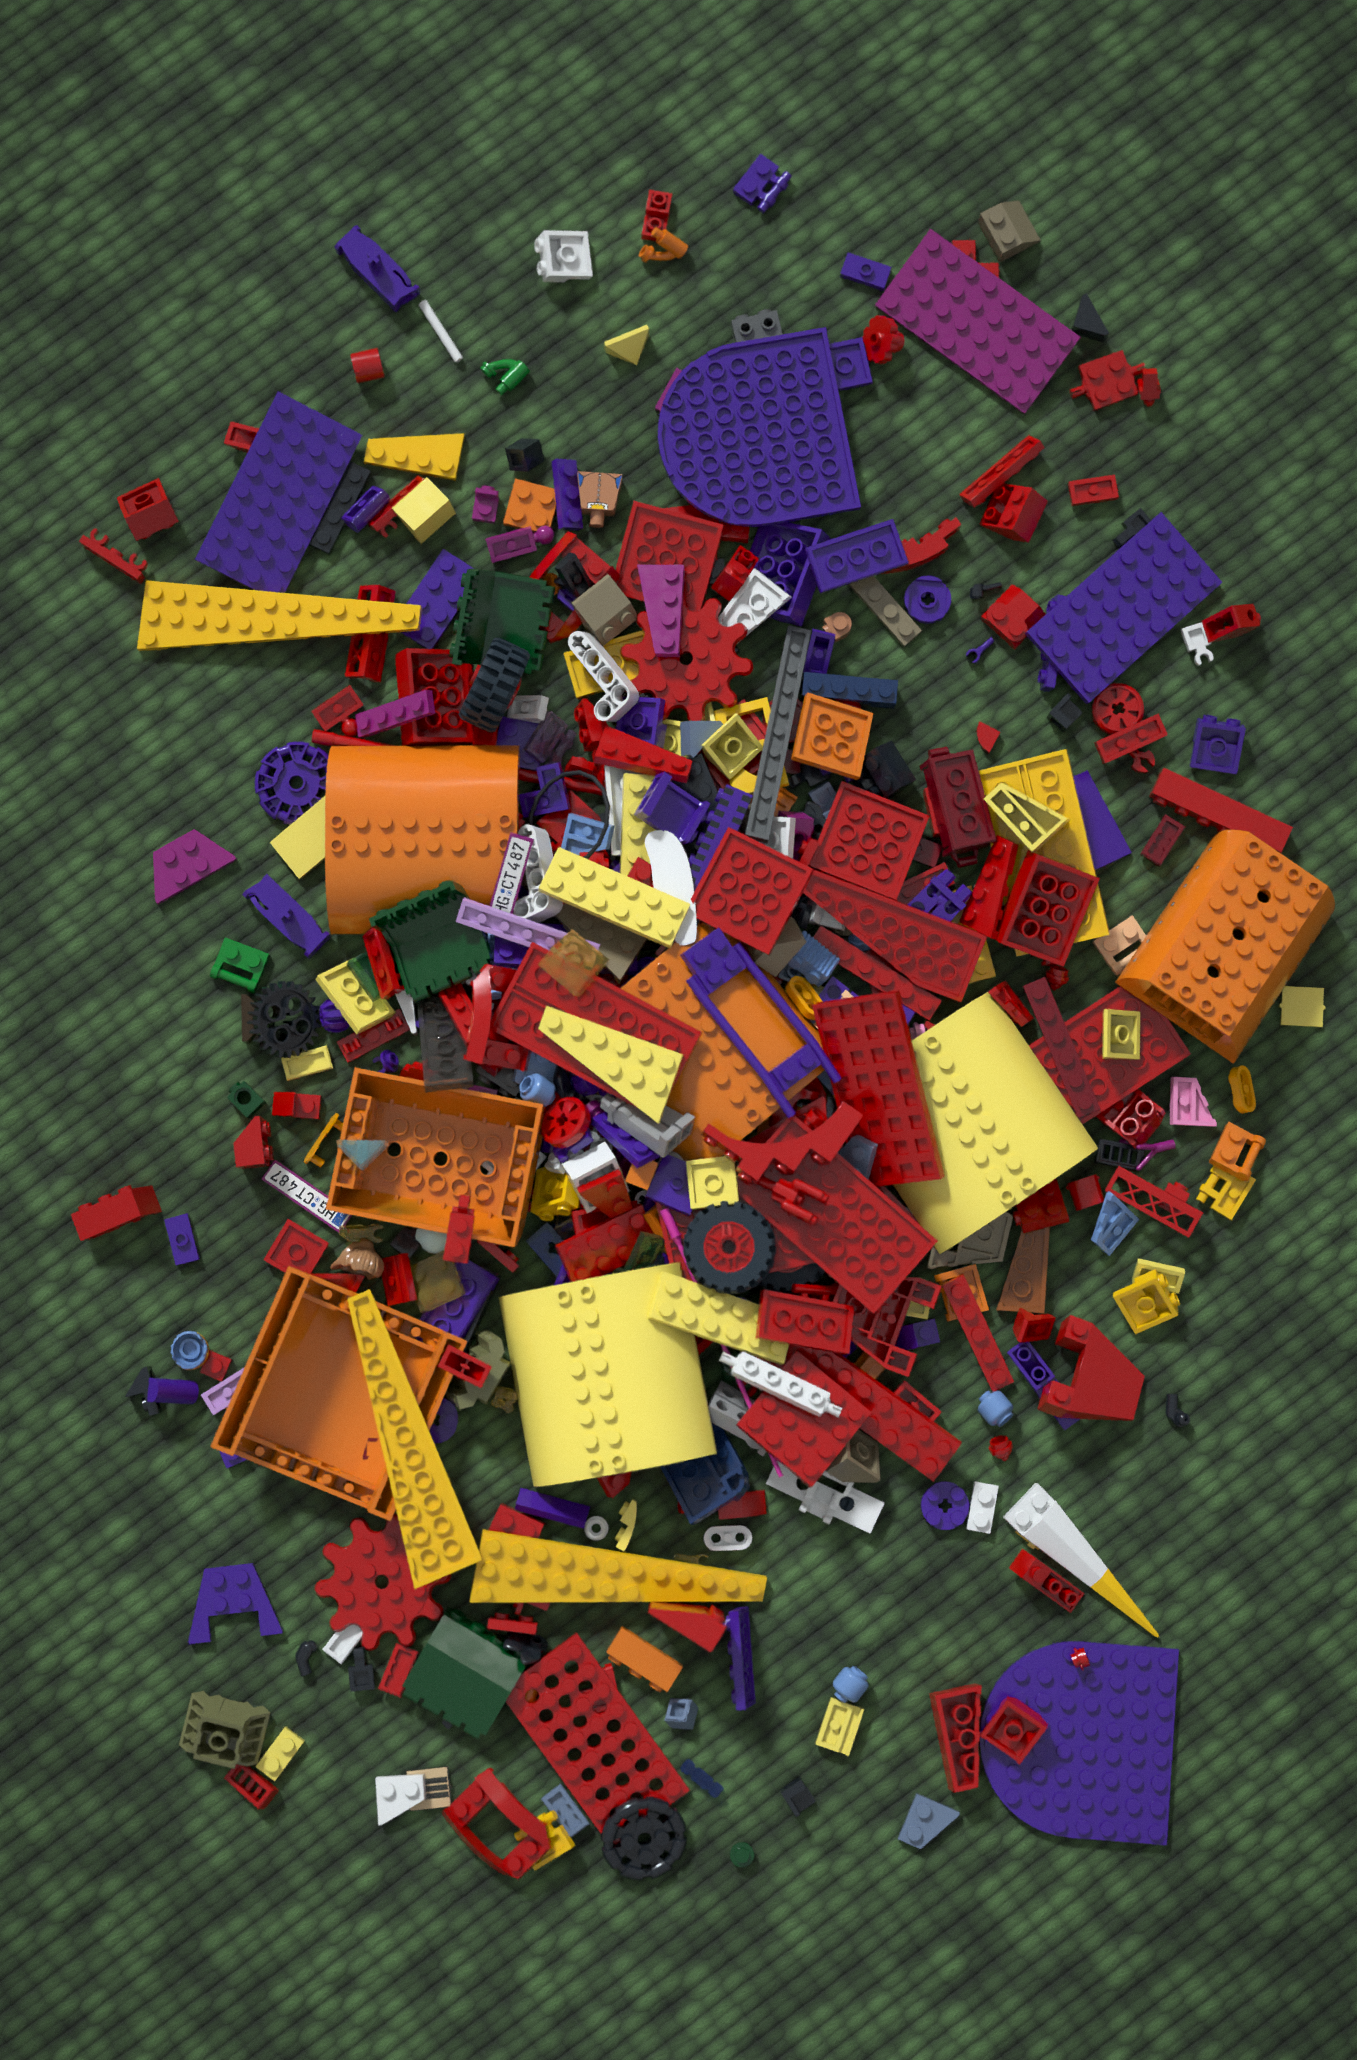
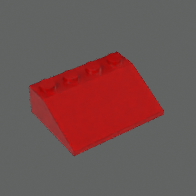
M406 648L395 654L398 699L424 690H431L435 714L401 725L402 746L472 744L474 725L461 720L458 715L471 688L468 684L473 675L472 664H452L453 658L449 657L450 650Z
M1028 850L1004 907L1002 920H999L996 931L999 933L996 941L1064 967L1100 878Z
M678 1602L649 1603L648 1613L709 1652H712L727 1627L724 1612L713 1605L708 1608L705 1605Z

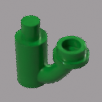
M513 359L499 360L489 364L484 361L482 363L483 366L480 368L488 378L497 374L495 370L509 369L499 380L501 384L495 389L501 396L507 390L511 392L530 372L529 368L522 361Z

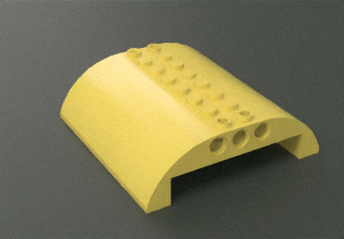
M988 992L912 1040L945 1177L939 1180L894 1184L893 1186L919 1225L938 1240L934 1247L941 1254L1063 1174L1097 1150L1098 1147L1006 1011Z
M681 1262L621 1272L499 1297L534 1487L635 1471L717 1453L695 1335L648 1319L660 1273L664 1271L684 1278Z

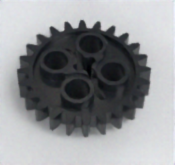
M278 981V984L269 983V988H261L263 995L255 994L258 1002H250V1005L255 1009L254 1011L247 1012V1014L253 1016V1020L247 1021V1024L254 1027L249 1031V1034L257 1035L253 1042H261L259 1049H267V1055L274 1054L276 1058H282V1056L284 1058H291V1054L299 1056V1050L307 1051L306 1044H314L311 1037L319 1036L314 1029L321 1027L320 1024L316 1023V1019H319L320 1016L315 1014V1011L320 1006H313L312 1003L316 997H308L310 990H302L303 985L301 984L295 985L293 981H287V983L285 981ZM290 999L293 1001L292 1009L289 1008ZM270 1007L273 1009V1015L271 1018L268 1015ZM299 1012H302L300 1016L285 1019L286 1016H293ZM285 1019L283 1023H275L267 1028V1024ZM298 1021L300 1023L299 1032H297L296 1030V1024ZM277 1030L280 1031V1038L278 1040L275 1035Z

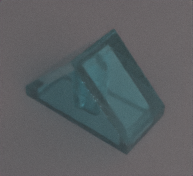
M337 1140V1146L361 1170H365L389 1145V1141Z

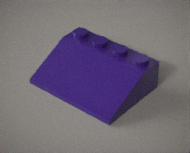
M788 522L759 526L750 552L759 558L753 569H757L792 597L769 618L802 626L817 586L805 548L831 540L823 530Z
M1088 770L1075 775L1074 781L1096 872L1132 852Z

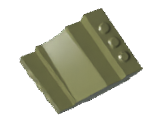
M488 1329L476 1332L477 1344L471 1345L467 1353L492 1366L482 1388L453 1375L454 1383H450L446 1390V1398L459 1409L473 1406L476 1400L486 1405L511 1362L502 1357L504 1348L501 1338Z
M204 1691L192 1693L179 1745L186 1752L194 1753L193 1759L235 1769L236 1764L242 1766L258 1764L270 1712L264 1706L253 1707L248 1702H237L225 1699L220 1695L209 1697Z

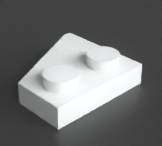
M425 1774L378 1776L375 1778L378 1825H383L426 1799Z

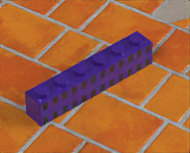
M726 784L725 789L719 788L714 800L718 802L716 810H710L705 823L709 824L706 833H700L695 844L700 846L697 854L691 853L688 860L694 892L728 827L738 831L753 795Z

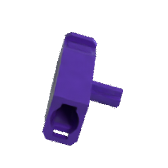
M358 225L354 226L336 243V253L338 255L344 254L352 269L395 312L402 305L418 297L421 293L419 286L416 284L412 287L411 281L403 269L375 241L363 235Z
M268 874L259 883L245 890L242 894L247 900L250 898L260 913L295 946L302 948L304 951L306 950L304 954L309 959L331 938V934L328 931L323 933L317 921ZM255 896L259 898V900L264 904V906L268 908V910H265L260 905L258 899Z

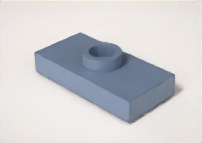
M561 1783L541 1798L550 1811L554 1810L557 1813V1822L564 1826L570 1837H573L590 1823Z

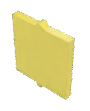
M1285 986L1282 990L1281 1003L1279 1004V1008H1281L1280 1025L1323 1027V1010L1326 1008L1323 1005L1324 988Z

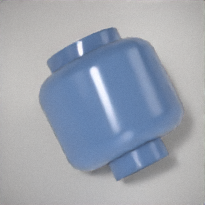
M535 1073L526 1076L522 1080L519 1089L523 1101L543 1104L544 1107L554 1101L555 1085L549 1079Z
M987 1391L979 1398L981 1403L978 1406V1413L989 1425H998L1000 1427L1013 1416V1404L1001 1391L993 1393Z
M855 1666L851 1668L844 1667L833 1681V1687L836 1690L834 1695L844 1703L848 1700L857 1702L869 1687L866 1681L868 1677Z

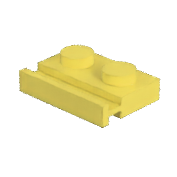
M830 1697L815 1744L849 1756L864 1708Z

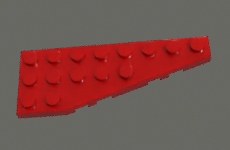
M814 870L803 891L806 896L848 928L877 954L886 959L915 985L962 1002L987 939L986 935Z

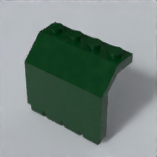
M467 569V573H463L461 578V587H464L463 597L459 596L457 610L460 611L459 620H455L453 634H457L455 644H451L449 657L453 658L452 664L481 665L493 639L501 638L527 650L530 654L523 673L532 674L533 670L541 671L544 654L536 653V649L545 650L548 631L540 630V626L549 627L552 608L545 607L543 604L544 602L553 604L555 587L548 586L547 580L498 571Z
M451 880L440 883L439 887L433 890L422 891L411 900H402L391 909L380 910L375 916L369 918L371 927L382 932L391 946L406 995L412 996L415 1003L431 996L429 988H431L433 994H437L452 987L450 979H452L455 985L473 978L472 969L477 976L481 973L480 970L485 964L491 965L490 961L494 960L485 932L456 922L462 900L470 898L460 884Z
M448 1607L402 1686L406 1688L403 1696L416 1704L420 1698H423L424 1702L421 1707L437 1716L441 1710L445 1711L443 1720L458 1729L462 1722L465 1723L466 1726L463 1732L478 1740L481 1734L486 1736L527 1664L523 1665L521 1663V1652L503 1648L506 1639L502 1635L491 1633L480 1622H473L466 1618L460 1610Z

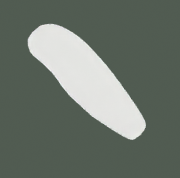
M655 830L648 833L645 839V847L652 868L653 887L690 903V908L675 938L679 945H688L696 940L697 934L695 902L693 904L691 901L694 886L689 861L681 843L672 833L666 830Z

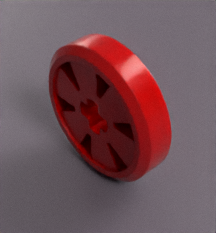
M1122 683L1110 684L1094 698L1091 707L1092 718L1100 730L1112 735L1142 720L1144 714L1143 700L1139 693L1129 685ZM1118 704H1120L1122 706L1121 710H1123L1124 713L1122 714L1119 712L1117 715H1115L1113 713L1114 709L1111 707L1112 705L1116 707Z
M565 1097L550 1106L543 1117L541 1124L542 1137L555 1148L572 1146L583 1137L589 1127L590 1111L588 1107L575 1097Z

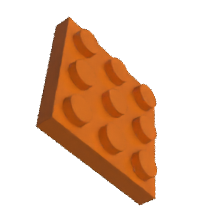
M807 693L803 701L791 760L858 780L861 776L873 713Z

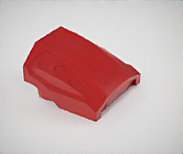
M1137 1089L1096 1115V1118L1136 1149L1137 1145L1144 1144L1160 1126L1165 1111Z

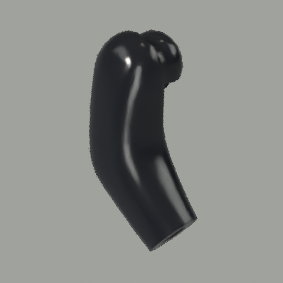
M556 1064L553 1084L561 1099L565 1097L579 1099L580 1094L573 1090L570 1083L569 1071Z

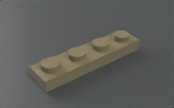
M874 576L848 584L903 647L908 645L922 632Z

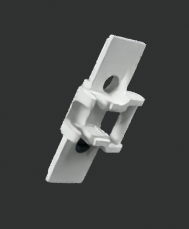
M777 1461L783 1476L778 1477L775 1467H773L766 1484L803 1501L799 1511L803 1513L807 1511L824 1519L823 1522L830 1524L834 1516L871 1533L884 1502L852 1488L854 1482H841L834 1476H831L826 1470L822 1475L847 1486L844 1493H840L817 1481L811 1488L801 1490L796 1484L798 1477Z

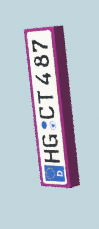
M510 833L490 907L513 914L534 839Z
M277 1160L272 1163L262 1178L263 1181L339 1233L342 1232L353 1216L326 1210L328 1196Z

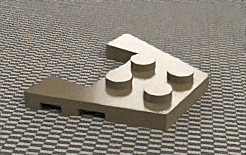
M1009 1211L1004 1212L960 1241L956 1250L948 1249L939 1254L933 1246L930 1251L927 1268L952 1267L970 1263L1002 1262L1013 1214Z

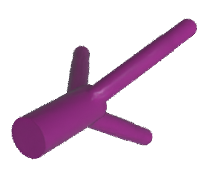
M1119 1140L1120 1143L1129 1144L1126 1140ZM1174 1140L1137 1145V1149L1151 1150V1152L1136 1167V1170L1140 1171L1156 1153L1175 1149Z

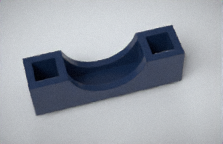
M804 672L801 701H804L807 693H811L833 701H852L863 703L870 707L894 709L897 699L898 680Z

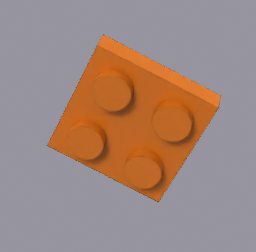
M515 479L503 525L517 529L530 526L532 533H536L537 529L541 526H549L551 528L556 511L555 489Z

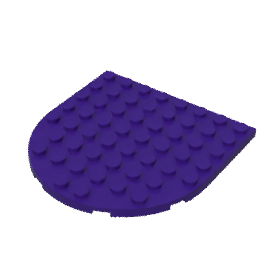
M826 327L717 347L708 351L707 354L694 362L692 361L673 381L664 398L659 416V453L666 474L673 486L698 511L727 524L759 527L861 509Z
M1065 1641L1035 1649L1015 1661L997 1680L984 1705L979 1728L980 1734L1007 1696L1020 1700L1040 1714L1048 1726L1020 1765L1009 1755L980 1737L979 1747L984 1770L995 1793L1005 1806L1030 1826L1056 1836L1167 1845L1179 1649ZM1075 1647L1076 1649L1084 1647L1090 1666L1084 1668V1671L1080 1667L1075 1668L1071 1654L1075 1653Z

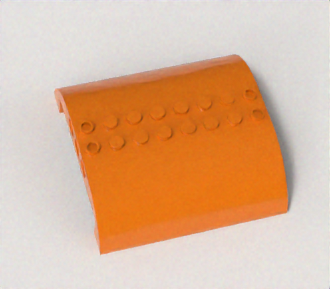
M520 745L331 746L327 763L325 795V882L330 933L365 934L372 928L369 918L375 916L378 911L391 909L397 906L398 902L406 899L411 900L417 897L418 893L425 890H433L439 887L440 883L448 880L460 884L470 900L490 906L510 833L518 834Z
M703 922L697 926L696 940L688 945L674 943L671 949L668 948L620 988L703 1032L666 1106L683 1116L688 1112L695 1117L691 1135L679 1145L677 1144V1147L672 1150L678 1153L685 1162L723 1156V1150L717 1146L712 1148L703 1141L704 1137L701 1134L708 1123L726 1136L741 1141L780 1108L762 1079L700 1003L686 982L693 974L680 954L715 930V928ZM723 933L732 947L741 942ZM741 942V944L743 945V947L745 948V950H746V951L748 952V954L750 955L746 944L743 943V942ZM758 966L822 1048L817 1028L809 1019L802 1015L775 978ZM747 968L707 995L768 1072L807 1044ZM819 1065L784 1091L783 1094L789 1101L825 1070L822 1065Z
M288 1266L210 1447L231 1456L234 1454L362 1506L369 1513L391 1521L396 1506L347 1300L358 1295V1293ZM375 1301L426 1425L430 1430L453 1376L451 1373L439 1368L438 1365L448 1345L463 1351L467 1341ZM414 1336L421 1337L423 1339V1342L417 1340L416 1338H414ZM368 1438H379L377 1442L368 1441ZM366 1444H367V1455H366V1456H369V1457H368V1459H363V1453H364V1450H365V1447H366Z

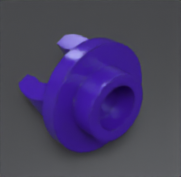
M390 1050L382 1051L379 1057L373 1059V1063L381 1061L383 1069L378 1071L380 1073H393L398 1070V1057Z

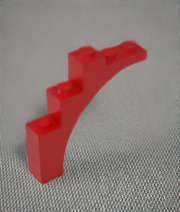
M843 1101L836 1112L821 1126L804 1136L780 1143L762 1144L736 1140L726 1136L709 1123L701 1136L704 1137L703 1141L712 1148L717 1146L723 1150V1155L732 1162H736V1160L740 1162L735 1171L739 1173L738 1177L747 1184L751 1182L756 1184L771 1162L775 1164V1169L784 1175L787 1173L792 1175L807 1153H810L811 1159L819 1165L825 1164L828 1166L863 1115Z

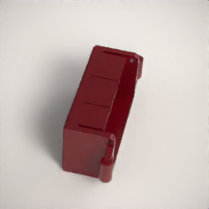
M947 746L928 750V760L920 765V770L924 772L943 849L947 848L942 852L943 857L951 856L958 868L977 864L978 850L987 848L997 839L989 808L984 800L985 793L974 751L972 749L951 754ZM973 851L972 856L957 858V854Z

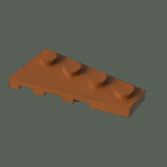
M1050 1227L1026 1233L1021 1231L997 1310L1018 1312L1019 1308H1023L1030 1313L1045 1314Z

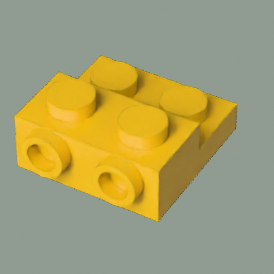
M545 1167L537 1169L530 1212L539 1216L544 1221H552L555 1215H570L571 1210L578 1208L579 1198L566 1172L564 1174L554 1173Z
M1156 1269L1134 1278L1133 1284L1113 1292L1114 1300L1135 1334L1178 1316V1306L1180 1305L1178 1296L1175 1292H1169L1167 1289L1169 1283L1165 1274L1159 1275Z

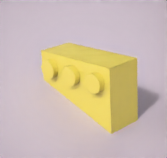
M1000 783L984 798L989 806L1032 852L1038 851L1071 820L1005 783Z

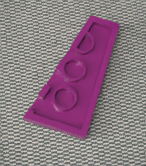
M637 565L656 657H680L685 567L684 565Z

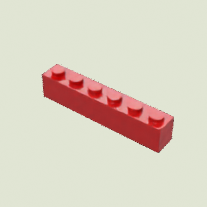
M1166 768L1160 771L1149 795L1150 798H1153L1155 804L1162 807L1168 805L1175 809V813L1183 817L1188 815L1194 817L1198 824L1205 827L1211 825L1218 829L1217 832L1224 830L1250 832L1279 853L1282 852L1293 828Z

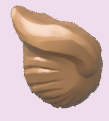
M361 1238L347 1246L338 1259L330 1266V1269L361 1273L368 1280L381 1276L384 1270V1263L379 1254L375 1252L373 1243L369 1239Z

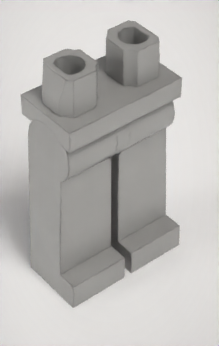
M608 1093L602 1098L600 1108L608 1113L607 1121L611 1124L616 1123L624 1131L663 1158L692 1133L695 1117L688 1112L683 1116L666 1106L661 1121L658 1124L642 1110L618 1097L616 1099Z
M721 1380L708 1403L711 1422L745 1440L751 1448L758 1449V1454L764 1456L766 1451L736 1426L749 1409L743 1394ZM750 1398V1401L753 1404L755 1400Z

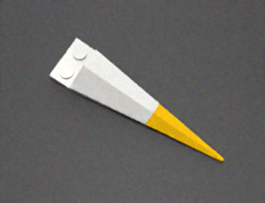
M1035 1483L1003 1518L1022 1537L1095 1590L1153 1636L1159 1637V1634L1059 1504L1038 1483Z

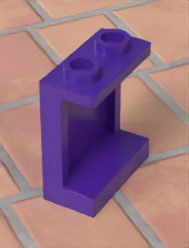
M662 772L653 779L634 816L655 830H666L672 833L681 845L691 843L698 834L696 829L699 823H702L709 814L707 809L710 803L708 801L700 802L670 781L672 776Z

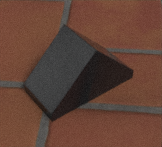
M1086 293L1082 295L1072 331L1078 336L1104 342L1109 332Z

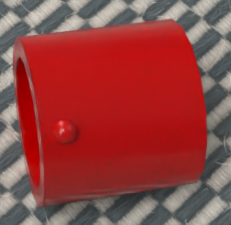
M378 348L350 354L357 384L385 377Z
M1096 1174L1067 1184L1066 1189L1070 1192L1076 1211L1104 1202L1105 1198L1099 1183L1100 1177Z

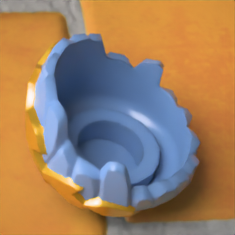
M182 1332L177 1335L171 1345L172 1358L182 1369H197L205 1363L209 1356L208 1343L198 1332Z

